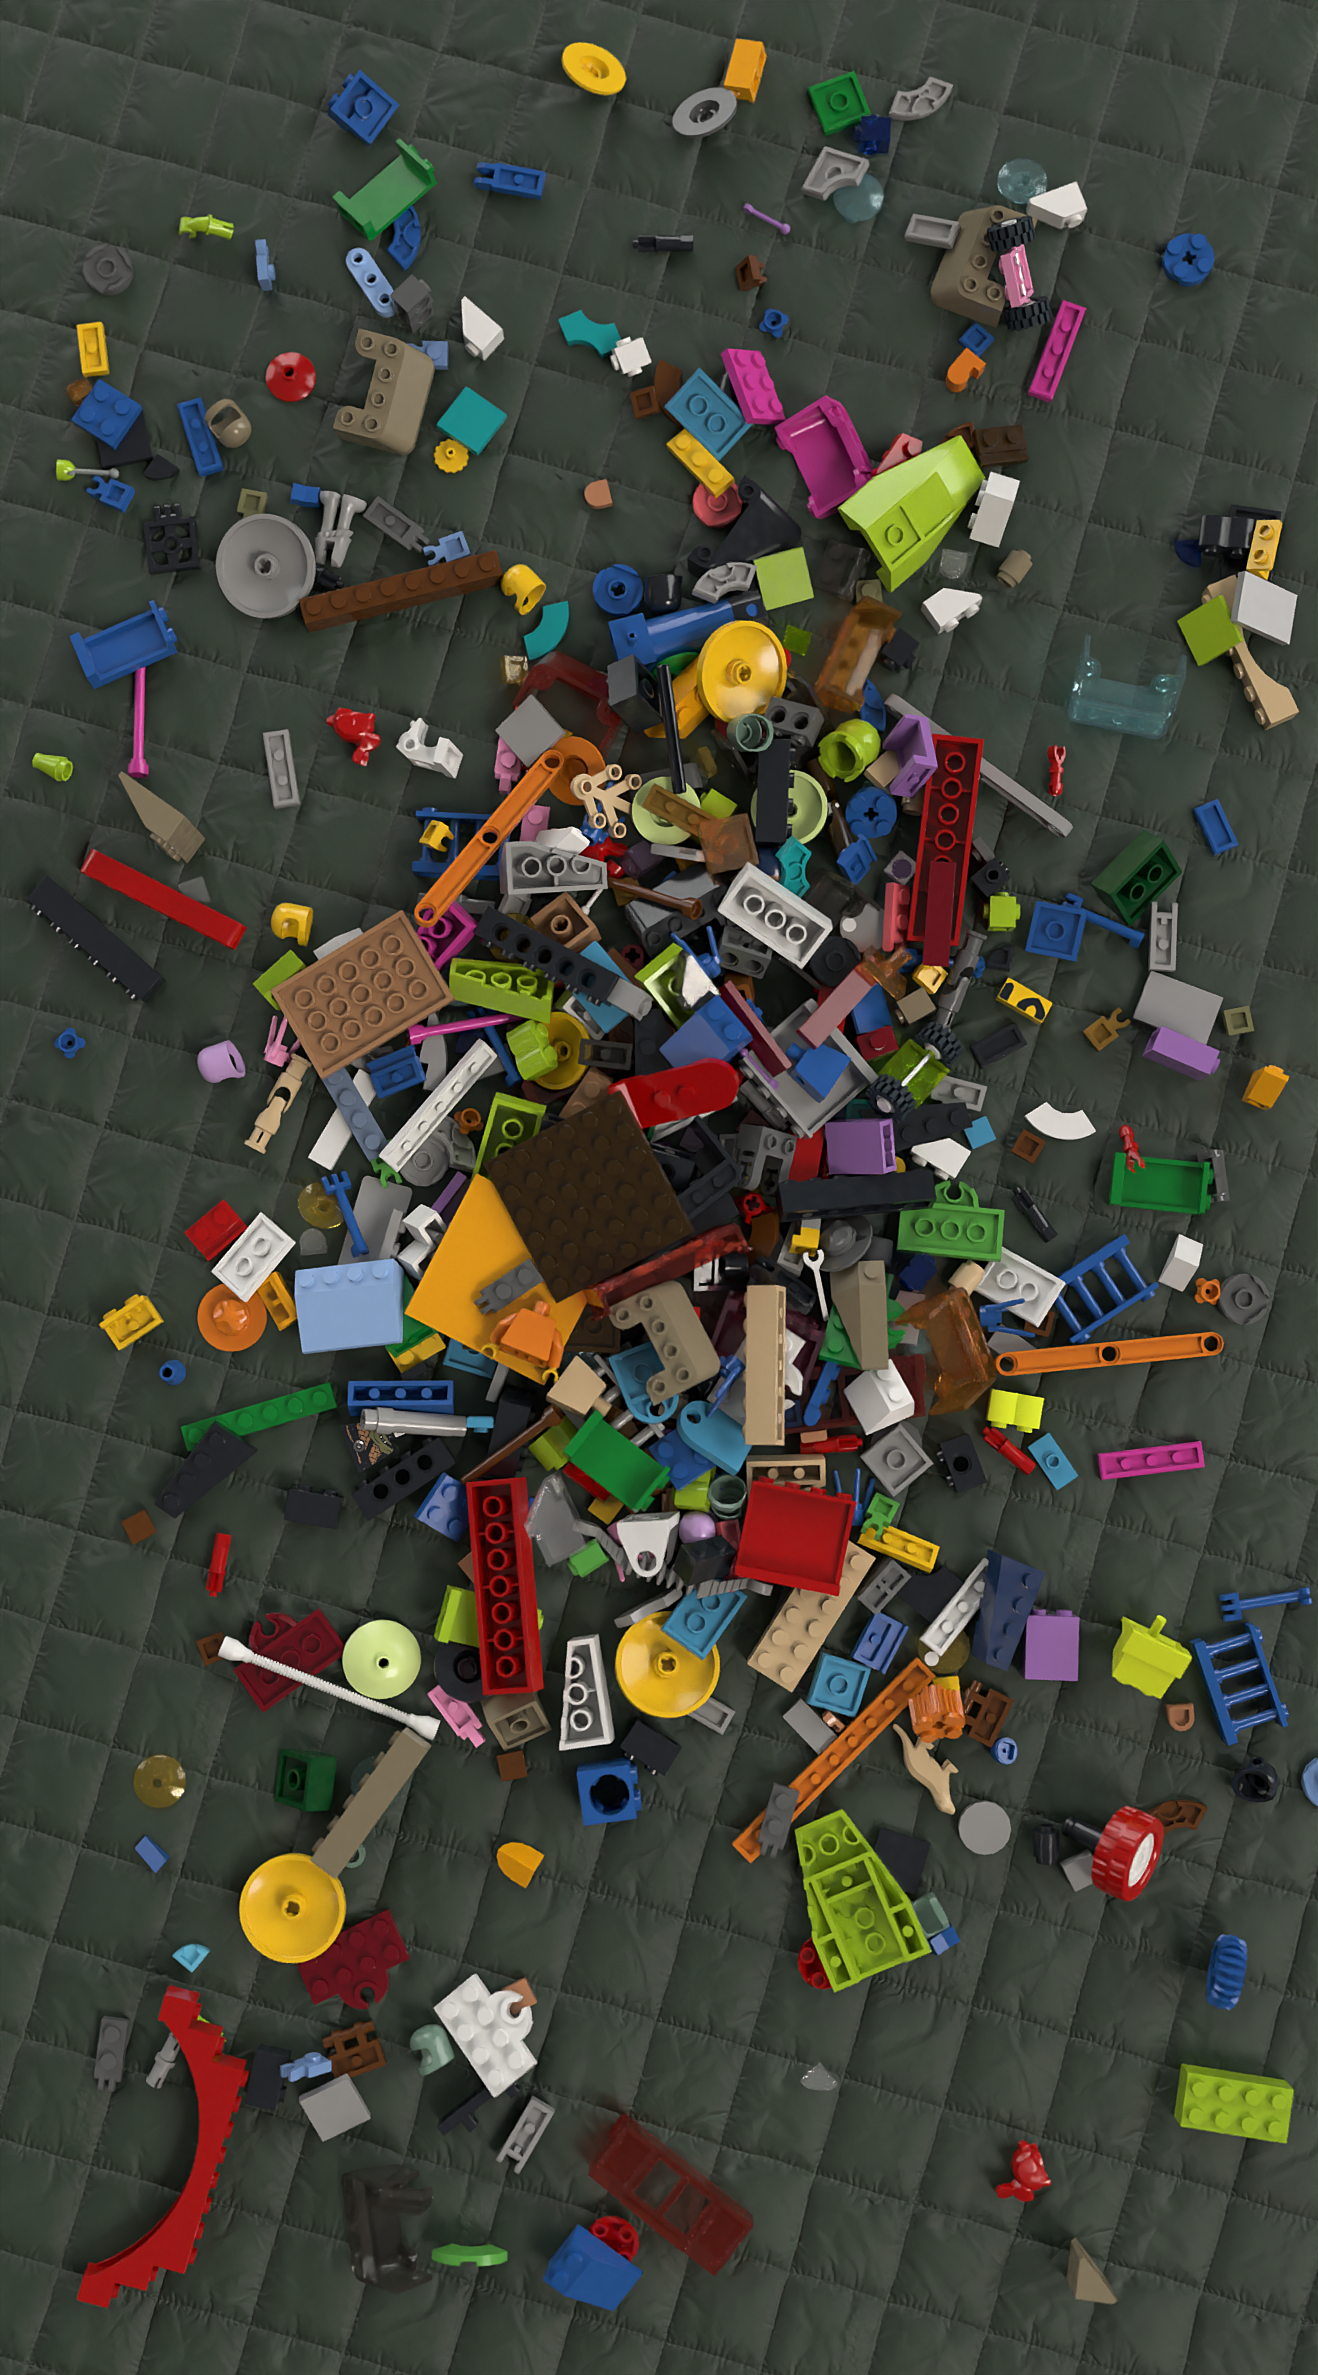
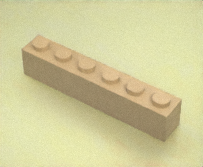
M779 1285L747 1286V1292L744 1295V1305L747 1308L744 1332L747 1336L746 1345L743 1349V1356L746 1360V1371L743 1374V1384L746 1387L743 1411L746 1414L742 1435L745 1439V1445L784 1446L786 1287Z

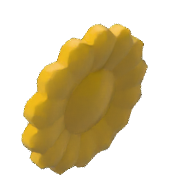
M447 439L446 442L442 441L440 446L436 447V452L434 453L435 464L439 465V469L444 470L446 473L462 471L469 459L468 450L454 440Z

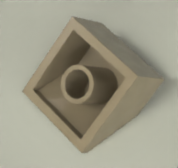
M536 1691L490 1695L486 1699L481 1700L486 1721L504 1751L552 1730Z

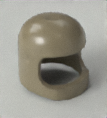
M230 399L218 401L204 416V421L208 428L225 447H239L251 435L252 427L250 421L237 404ZM228 406L233 407L231 413L224 420L211 425V421L217 413Z

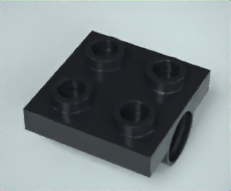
M693 1238L691 1289L693 1291L744 1290V1277H747L748 1258L745 1254L746 1239Z

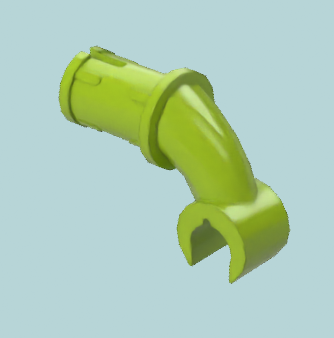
M210 214L197 218L182 217L180 219L179 234L182 235V233L187 232L190 233V238L196 237V231L204 232V235L213 234L230 240L233 230H230V228L233 229V224L214 219Z

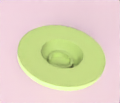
M671 777L652 779L639 789L633 800L632 818L638 832L652 843L666 845L681 843L689 838L691 834L642 808V804L654 783L673 793ZM686 783L687 791L675 795L701 809L698 796Z

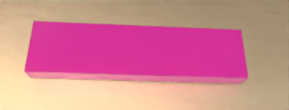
M1062 300L1027 395L1049 403L1052 402L1085 313V307Z
M1201 1441L1097 1454L1100 1480L1205 1467Z

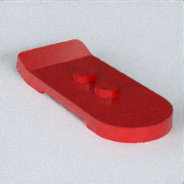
M705 1058L697 1060L693 1064L645 1076L638 1075L623 1079L609 1085L607 1092L611 1095L618 1090L622 1091L641 1129L726 1108L734 1101L737 1095L739 1078L734 1068L727 1062L717 1058Z

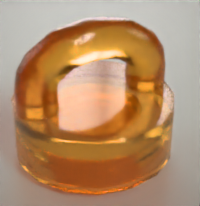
M82 378L69 385L66 393L76 406H81L84 400L78 399L90 393L93 387L88 379Z

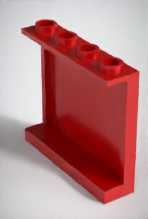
M759 1476L758 1480H752L734 1575L839 1597L840 1581L857 1501L851 1500L852 1495L837 1492L836 1497L826 1495V1489L811 1487L810 1491L801 1490V1484L785 1481L784 1486L774 1484L775 1479Z

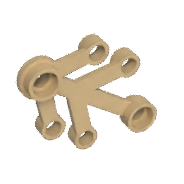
M616 764L607 765L605 770L592 777L588 774L577 775L572 780L570 789L577 799L583 800L589 816L588 822L590 827L601 829L606 825L607 820L610 836L622 838L626 834V827L623 823H619L614 808L629 814L633 822L632 804L616 796L627 790L639 789L642 780L637 774H629L623 781L605 790L596 787L606 780H618L621 777L622 769ZM612 768L615 770L614 776L611 774ZM632 778H634L635 781L634 786H632L631 784ZM593 798L600 801L604 814L598 813ZM597 817L599 818V824H598V825L596 824V818H597ZM617 826H618V828H619V833H618V834L616 833V827H617Z

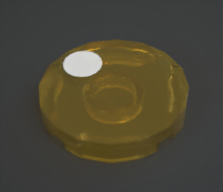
M928 1625L919 1635L917 1643L918 1655L923 1664L933 1672L941 1674L952 1673L961 1668L968 1659L970 1651L969 1639L964 1630H961L943 1655L939 1656L920 1640L921 1636L930 1627Z

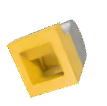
M821 1219L796 1221V1225L799 1228L798 1235L793 1234L788 1253L803 1255V1253L808 1252V1256H815L818 1249Z

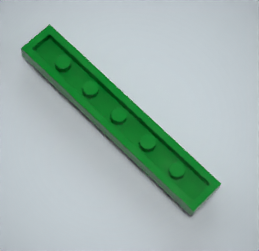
M329 1382L182 1426L181 1430L187 1451L189 1452L195 1448L214 1420L238 1436H243L337 1408L338 1405L332 1384Z

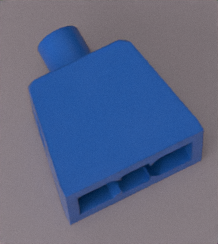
M792 1042L785 1052V1055L796 1063L790 1072V1076L818 1103H821L826 1098L852 1059L824 1044H821L815 1050L810 1046L804 1050Z

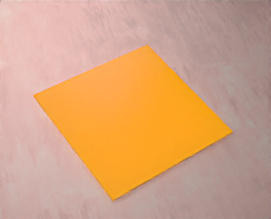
M476 1173L404 1314L481 1353L482 1347L490 1342L489 1338L499 1321L511 1313H519L522 1308L533 1311L537 1301H544L551 1305L548 1318L556 1321L555 1328L561 1333L564 1348L597 1283L556 1304L545 1281H542L498 1312L493 1313L490 1310L482 1315L480 1310L488 1304L486 1301L478 1306L474 1303V1301L482 1297L480 1294L481 1290L529 1258L535 1266L536 1264L492 1181ZM487 1347L483 1354L491 1358L493 1356V1349ZM500 1350L498 1355L493 1358V1360L542 1385H545L551 1373H547L545 1381H543L544 1368Z

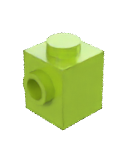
M1006 892L994 893V896L989 897L987 903H983L982 915L983 919H987V931L1012 932L1015 929L1016 919L1019 920L1020 904H1016V897H1011Z

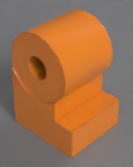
M966 348L948 369L945 381L947 388L952 392L962 391L965 389L971 376L976 380L981 376L986 363Z

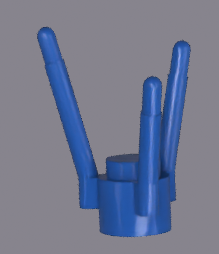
M609 782L607 788L613 786V782ZM600 801L596 807L598 813L602 810ZM586 812L582 826L579 829L582 832L581 834L590 841L588 846H595L597 842L603 844L610 835L609 828L603 833L602 828L594 829L590 827L588 822L589 816ZM625 817L619 818V823H623L625 821Z
M707 926V933L712 956L704 953L696 957L688 945L679 939L675 933H672L671 937L676 944L683 948L707 981L715 978L721 972L718 964L722 962V959L718 954L711 926Z
M1024 1298L980 1306L981 1327L988 1326V1332L998 1331L1031 1338L1035 1337L1033 1332L997 1325V1323H1002V1312L1008 1311L1005 1308L1024 1303Z
M730 1354L727 1359L724 1356L719 1358L721 1369L718 1372L725 1381L715 1394L717 1399L707 1413V1418H711L734 1382L746 1369L743 1362L733 1354Z
M859 1468L855 1470L853 1500L857 1501V1506H855L853 1526L864 1525V1518H866L864 1516L868 1510L875 1479L871 1478L862 1507V1503H859ZM834 1470L833 1476L836 1493H842L838 1471Z

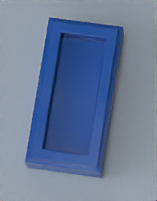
M1218 799L1193 810L1213 857L1239 845Z

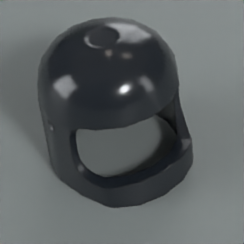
M666 574L645 578V602L650 613L663 616L677 612L680 609L683 577Z

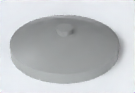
M255 514L238 521L223 537L216 558L217 578L226 598L241 612L253 617L266 619L282 617L300 606L299 599L307 598L313 586L316 563L312 546L303 531L291 521L272 514Z

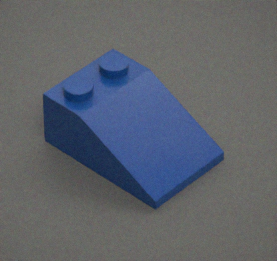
M717 994L699 1009L659 1050L674 1068L693 1064L695 1061L705 1058H717L727 1062L749 1044L753 1038Z
M578 2224L550 2259L542 2280L564 2296L614 2311L642 2276L643 2271Z

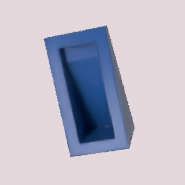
M145 1836L135 1847L136 1851L155 1873L170 1858L148 1836Z

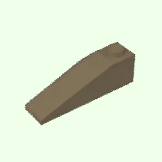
M884 1260L857 1261L848 1268L830 1272L831 1299L839 1312L840 1320L847 1331L851 1341L850 1344L861 1369L888 1370Z

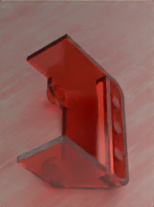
M560 651L547 653L530 670L512 703L513 710L515 711L532 695L534 689L547 690L553 685L555 680L600 703L597 708V718L600 723L609 727L598 748L603 760H605L625 724L622 718L616 712H613L608 705L609 688L606 682L608 676Z

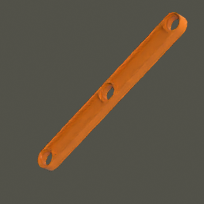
M548 750L542 754L418 903L414 914L415 921L419 926L429 928L436 924L557 778L564 764V758L560 752ZM550 757L556 758L559 761V766L556 768L547 767L545 764L546 759ZM487 832H492L497 836V840L491 844L486 843L482 838L483 835ZM422 909H430L434 916L430 920H423L419 917V912Z
M1206 1332L1006 1352L999 1354L995 1358L994 1368L1002 1376L1212 1356L1222 1351L1224 1342L1219 1334ZM1209 1336L1215 1338L1217 1342V1347L1213 1351H1208L1204 1347V1341ZM1108 1346L1115 1350V1358L1110 1362L1102 1357L1103 1349ZM1003 1357H1009L1013 1361V1368L1008 1372L1000 1368V1360Z

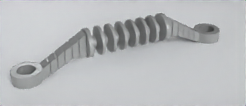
M574 1519L572 1529L579 1533L596 1537L599 1543L616 1560L623 1571L626 1572L625 1574L630 1575L633 1568L625 1549L619 1547L600 1526L582 1519ZM646 1553L643 1554L640 1560L637 1559L638 1565L643 1570L650 1571L656 1566L657 1560L655 1556L650 1563L647 1562ZM667 1560L663 1561L660 1571L653 1575L656 1576V1585H660L663 1579H666V1588L668 1589L673 1582L676 1583V1592H679L683 1586H686V1595L689 1596L692 1590L695 1589L697 1599L744 1588L770 1596L774 1586L769 1582L747 1577L723 1581L713 1579L687 1586L673 1571L674 1564L670 1570L667 1569ZM636 1573V1578L639 1579L641 1576ZM653 1576L646 1577V1581L649 1582Z

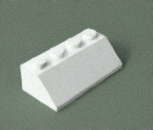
M749 862L745 864L734 879L718 908V912L801 969L833 929L831 919Z

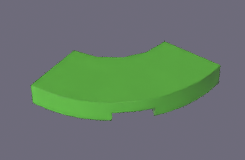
M449 2244L433 2249L432 2260L453 2266H460L461 2262H476L477 2266H489L507 2261V2251L491 2244L472 2247Z

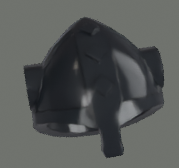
M1253 1757L1250 1759V1764L1244 1766L1233 1778L1232 1789L1236 1795L1247 1801L1268 1802L1273 1800L1277 1794L1279 1776L1275 1768L1271 1764L1264 1762L1263 1758Z

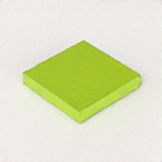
M802 546L753 559V564L757 566L755 573L766 611L814 598Z
M1218 595L1178 620L1198 666H1203L1244 641L1238 626L1231 622L1232 613L1223 595Z

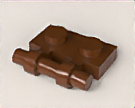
M973 1679L970 1687L966 1688L963 1694L965 1698L962 1702L965 1723L970 1725L967 1736L992 1748L1014 1700L990 1687L986 1696L979 1694L983 1684ZM974 1701L981 1704L975 1718L968 1715Z
M373 2020L364 2023L363 2021L356 2022L351 2028L343 2031L340 2029L331 2032L330 2036L322 2038L325 2048L334 2045L337 2051L328 2056V2059L331 2060V2069L335 2079L345 2074L352 2078L387 2064L379 2036L370 2040L367 2037L368 2032L376 2030ZM357 2037L359 2044L346 2049L344 2041Z

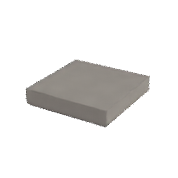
M530 695L495 730L527 768H532L542 754L550 750L566 734L534 695Z
M900 1423L860 1456L893 1497L934 1464Z
M348 2074L342 2075L299 2096L301 2106L323 2142L371 2119L370 2111Z

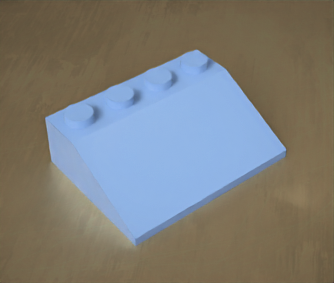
M395 1259L296 1270L294 1295L303 1354L402 1343L404 1269Z

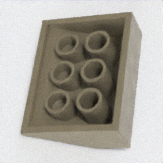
M121 771L118 776L145 827L151 832L149 837L172 859L177 862L182 859L188 863L205 838L186 816Z

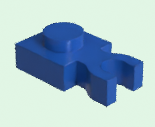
M95 475L93 480L99 487L96 490L88 487L86 492L89 496L96 499L100 498L103 505L125 513L136 492L133 487L114 479H110L109 483L106 484L102 478Z

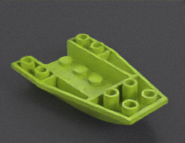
M959 435L874 476L837 508L849 529L861 530L882 565L876 573L888 593L893 592L929 559L980 487L985 476L962 436Z

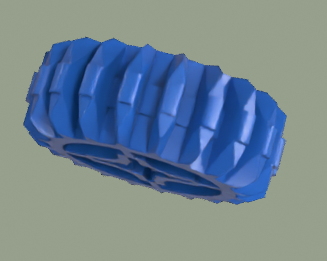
M1222 1934L1217 1938L1212 1950L1206 1977L1205 1994L1209 2005L1223 2010L1224 2008L1231 2010L1236 2006L1245 1977L1247 1948L1245 1941L1237 1938V1936Z

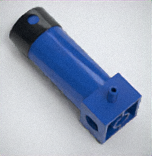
M755 589L729 596L727 599L717 601L716 604L708 603L645 620L643 613L610 621L608 625L616 662L634 654L653 674V667L668 657L685 652L701 653L704 644L711 634L726 623L737 620L754 621L769 628V620L763 599H761L759 591Z

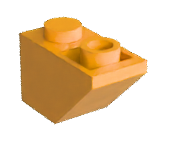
M1273 1065L1265 1066L1253 1072L1242 1101L1262 1110L1270 1109L1288 1082L1289 1076L1283 1074L1284 1070Z

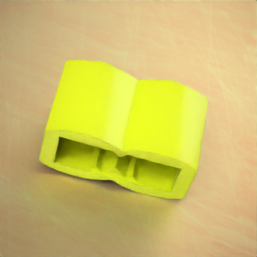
M991 1389L986 1420L991 1421V1426L1006 1428L1007 1424L1017 1425V1431L1032 1433L1033 1428L1039 1429L1044 1398Z

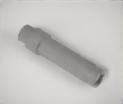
M376 1407L375 1410H362L360 1427L361 1430H372L377 1434L406 1433L464 1437L467 1429V1420L465 1416L396 1411L393 1408Z

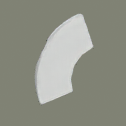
M1046 1102L1024 1116L1028 1123L1037 1131L1056 1139L1076 1140L1096 1132L1083 1110L1075 1113H1061L1054 1110Z

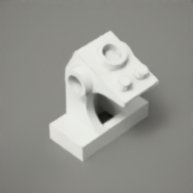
M418 718L416 722L412 721L410 723V730L401 735L396 746L397 749L414 765L442 772L445 776L455 779L463 754L449 739L442 737L439 738L437 746L426 747L424 740L428 725L423 722L422 718Z

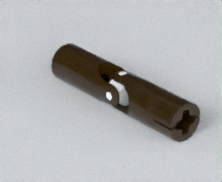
M818 758L805 763L804 767L806 773L820 784L829 802L827 803L828 812L824 828L834 859L837 861L841 851L844 848H848L853 839L833 778L823 770Z

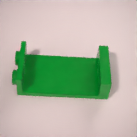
M400 138L396 143L401 155L351 199H348L341 191H338L332 197L339 213L369 241H372L437 184L433 174L435 169L426 158L422 160L417 150L411 144L407 146Z
M595 1410L565 1447L562 1455L633 1512L637 1513L640 1508L645 1511L654 1500L651 1494L655 1489L662 1490L670 1480L667 1474L671 1468L668 1466L662 1467L603 1420L604 1416Z

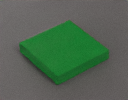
M855 71L808 87L807 93L824 137L871 120L872 115Z

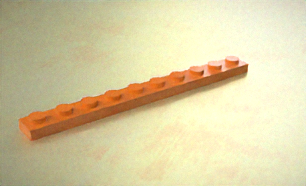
M917 1656L787 1786L799 1790L791 1822L909 1704L908 1699L916 1697L936 1677ZM766 1809L732 1842V1845L750 1863L760 1853L762 1844L757 1843Z

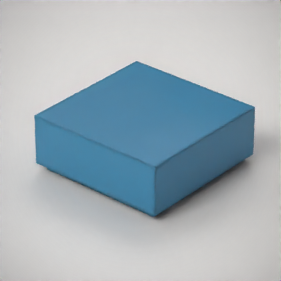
M986 1116L973 1121V1127L963 1130L972 1150L996 1140Z

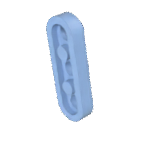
M355 248L351 250L346 257V263L353 278L377 314L382 317L393 316L395 312L390 294L394 291L365 249ZM356 258H362V259H363V260H362L361 262H359V263H356V262H355V259H356ZM370 278L376 279L374 283L368 282ZM384 298L389 299L388 303H382L381 301Z

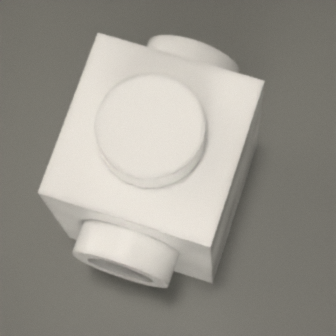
M630 337L624 338L616 342V348L611 349L613 355L610 356V360L614 370H619L620 374L627 373L628 377L642 372L641 367L651 363L643 338H637L632 341Z

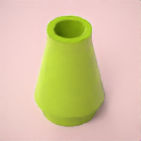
M36 753L32 761L34 768L41 770L57 781H66L72 774L73 764L71 761H68L67 757Z

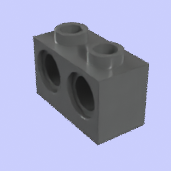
M413 275L409 276L391 293L390 297L395 316L412 333H415L435 313L432 304L434 301L430 296V287L424 280L420 279L418 281Z
M772 696L764 714V717L772 723L773 739H791V743L799 747L804 745L813 747L824 722L818 708ZM784 718L782 722L776 723L779 719ZM761 721V724H762V726H763V728H764V730H765V732H766V735H767V729H766L765 723H764L763 721ZM807 725L804 729L799 730L801 726Z
M725 926L717 943L718 954L722 959V962L718 965L762 979L770 963L773 949L750 933Z

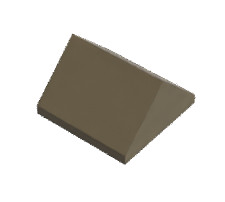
M1076 2238L1071 2240L1067 2281L1075 2299L1109 2304L1117 2302L1116 2296L1106 2277Z

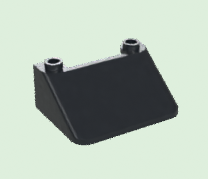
M744 476L738 485V496L749 506L717 551L707 545H700L693 549L687 558V571L700 579L707 571L726 565V563L742 562L754 565L753 559L795 548L801 539L800 526L756 482ZM755 573L748 591L757 589L760 593ZM728 591L723 595L725 597H729L740 593H744L746 591Z

